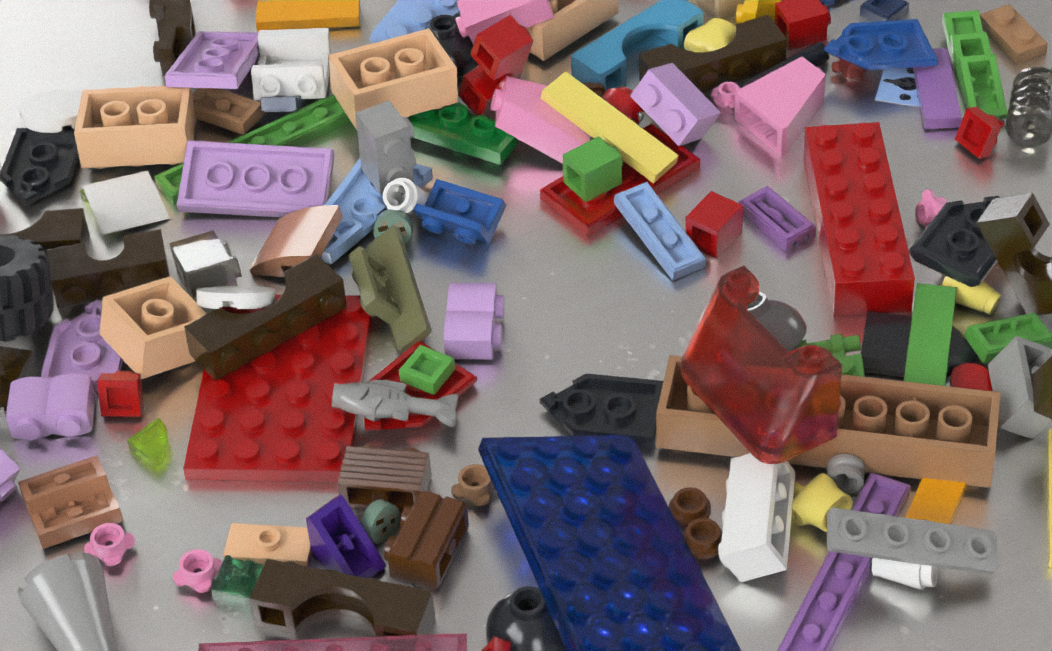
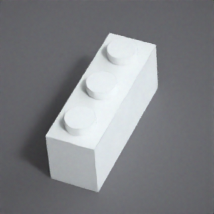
M776 446L731 459L729 477L726 479V506L722 512V541L718 546V553L722 564L729 568L740 582L787 570L796 471Z

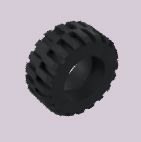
M0 234V341L8 342L15 340L18 336H27L33 333L34 329H40L44 326L54 310L50 258L47 252L30 239L22 240L20 236L11 235L8 237Z

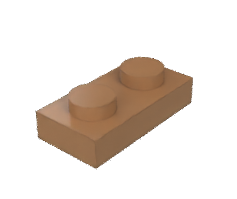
M1010 4L980 14L983 31L987 32V35L1016 65L1047 54L1048 43Z
M197 88L192 94L196 119L245 135L264 114V111L261 110V102L219 88Z

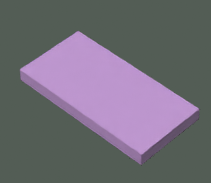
M199 31L165 74L166 87L237 89L260 56L258 33Z
M187 140L177 208L179 212L281 218L303 208L324 206L329 200L335 156L334 150L328 148Z

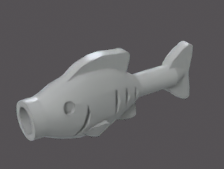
M372 380L347 384L335 383L332 408H340L372 421L392 417L406 421L408 420L409 413L436 416L442 423L454 427L458 395H447L438 400L411 397L405 393L406 384L389 380Z

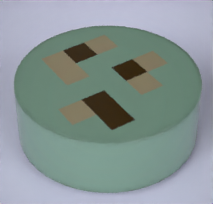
M388 209L383 211L377 217L374 225L375 239L391 226H395L400 230L404 245H406L410 240L413 230L410 217L401 210Z
M383 499L372 502L366 508L361 517L360 524L372 542L381 544L392 536L399 522V509Z

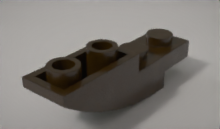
M190 0L149 1L151 19L156 18L159 41H154L153 56L155 62H160L162 76H165L196 35Z

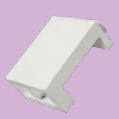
M329 28L259 30L258 65H253L251 68L254 100H261L262 97L299 95L301 99L326 98L330 74L328 55H331Z

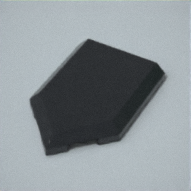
M28 128L16 129L0 171V181L25 206L71 183L79 161L74 135L75 130L41 133Z
M984 197L983 202L964 204L962 200L946 202L910 247L909 254L915 262L969 287L979 286L998 261L986 239L981 234L977 221L994 198L1000 197Z
M867 311L861 349L865 373L904 377L912 316ZM953 325L946 378L951 375L953 369L958 365L967 362L974 363L980 359L964 335Z
M585 373L573 380V385L557 394L553 391L540 398L539 401L573 437L655 445L656 413L664 381Z

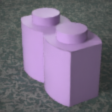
M450 282L443 337L445 355L454 359L493 360L494 347L501 348L502 324H497V318L504 319L505 297L504 295L497 294V283Z
M72 373L59 375L52 379L24 377L12 381L6 412V421L11 436L18 439L34 440L51 434L73 437L92 431L96 393L91 376Z

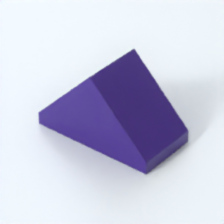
M342 494L336 496L306 518L312 557L326 569L368 578L386 567L385 562Z

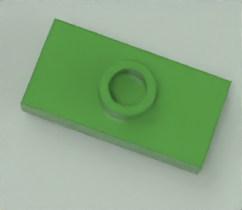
M1035 312L967 326L964 337L983 364L990 363L1015 336L1050 347V350L1052 349V334Z

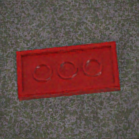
M651 123L643 129L679 155L677 163L654 184L623 161V166L621 167L622 184L587 202H584L564 183L563 176L541 188L540 199L589 237L623 216L614 204L615 194L648 182L658 195L700 169V158L682 145L678 146L667 134Z

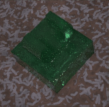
M226 555L211 589L213 601L251 608L249 598L264 565L254 563L250 559L243 561Z

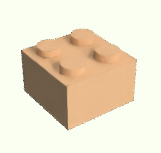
M169 276L104 296L102 299L99 334L135 374H141V379L196 361L189 353L184 326L207 313Z

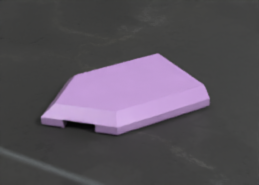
M97 299L85 307L86 311L71 321L66 318L53 326L41 377L52 379L59 375L72 373L91 376L95 393H98L97 380L101 373H116V371L123 370L124 360L99 334L102 303Z

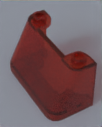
M743 265L727 272L717 282L681 357V376L757 460L766 464H779L837 437L842 364L829 351L816 345H806L788 352L747 310V304L756 300L759 295V281Z

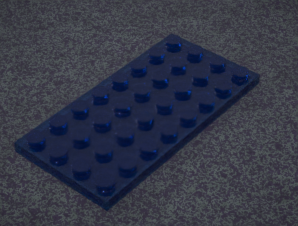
M633 436L482 438L478 452L567 651H741Z

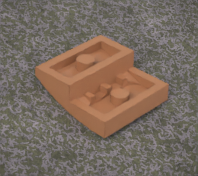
M339 205L303 208L278 219L249 269L251 275L285 277L284 272L290 269L291 266H296L316 254L321 257L343 218Z
M97 455L18 482L43 549L91 533L101 524L123 522L120 507L110 489L107 475Z

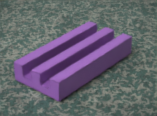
M769 186L738 201L739 204L743 205V215L785 252L792 249V243L802 244L804 236H807L809 239L816 236V226ZM763 199L765 202H767L772 207V209L761 200ZM782 217H784L785 219H787V220H788L791 224H793L797 229H794V228H793L790 224H788Z

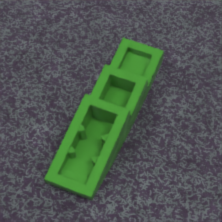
M979 10L944 13L942 24L946 43L965 108L978 107L987 115H994L998 119H1007L1008 112L996 55L991 54L987 32H983Z

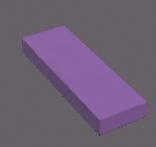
M934 48L933 51L938 59L937 66L913 68L924 129L959 128L962 115L948 49Z

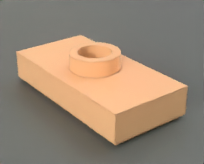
M231 523L223 554L224 563L227 566L261 568L264 567L267 559L282 562L291 561L309 567L312 557L307 527Z

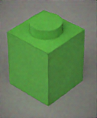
M599 136L562 154L564 183L584 202L622 184V156L615 147L609 146Z

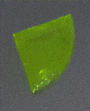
M157 418L127 439L129 450L155 470L166 458L169 437L165 424L160 418Z

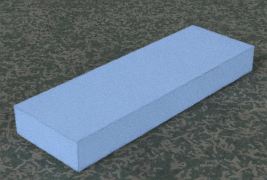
M648 182L615 194V206L672 281L705 268L706 257Z

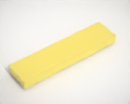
M566 71L542 90L540 99L592 138L599 136L609 146L615 147L625 163L653 184L677 163L679 155Z

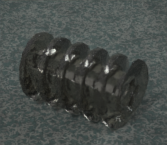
M1044 67L1026 68L1019 72L1013 81L1005 128L1010 138L1022 146H1040L1047 142L1052 135V70Z

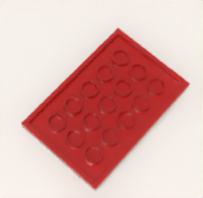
M275 294V302H277V300H278L282 295H276V294ZM345 295L346 308L216 381L203 370L183 467L185 480L338 482L346 446H354L358 415L340 408H332V397L335 383L347 384L363 382L372 316L367 314L362 308L359 301L361 295ZM219 307L221 310L237 314L254 313L266 309Z

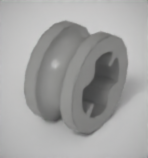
M839 454L833 456L828 461L827 475L834 480L838 488L846 494L857 493L862 489L864 485L865 464L860 458L851 454Z

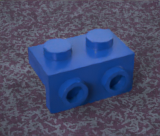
M436 179L425 205L416 204L413 211L420 219L421 226L430 232L441 234L442 231L453 233L458 240L467 244L474 245L477 241L489 245L507 205L503 199Z

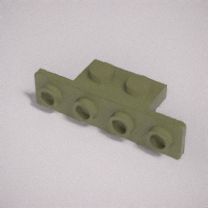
M391 226L367 246V250L359 246L349 254V258L353 268L352 278L358 285L361 295L359 301L362 308L370 316H378L390 324L397 349L404 353L412 345L427 337L432 329L400 230L395 226Z

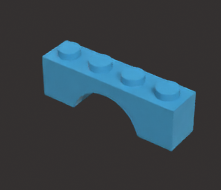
M661 0L573 53L571 55L572 76L582 84L588 82L602 84L606 90L609 88L626 87V63L634 56L639 55V53L668 44H673L685 50L684 41L688 32L703 25V10L687 0Z

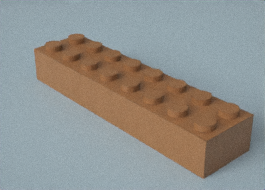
M669 355L656 413V448L739 457L776 446L789 464L827 468L828 461L835 455L851 454L864 462L865 473L914 479L930 478L965 482L966 485L991 488L1001 392Z

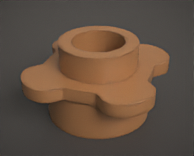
M468 465L459 472V483L451 487V493L456 499L465 498L476 506H484L489 503V495L493 489H497L500 486V479L497 475L491 474L490 470L483 465Z

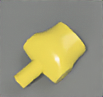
M712 18L704 25L688 32L684 41V48L691 52H711L721 49L734 39L736 27L724 19Z
M820 473L806 486L795 481L791 521L798 526L812 525L827 532V513L831 508L851 510L852 498L838 488L834 480L824 473Z

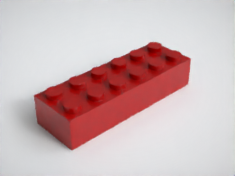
M862 122L857 124L805 127L803 161L833 317L867 315V311L880 313L912 312L915 276L880 123Z

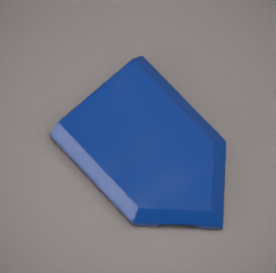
M918 19L851 23L843 29L842 35L839 38L831 40L824 49L830 55L867 71L935 67L938 65V59Z

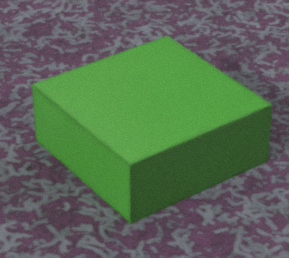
M420 345L399 369L400 382L435 395L455 370V361L450 356Z

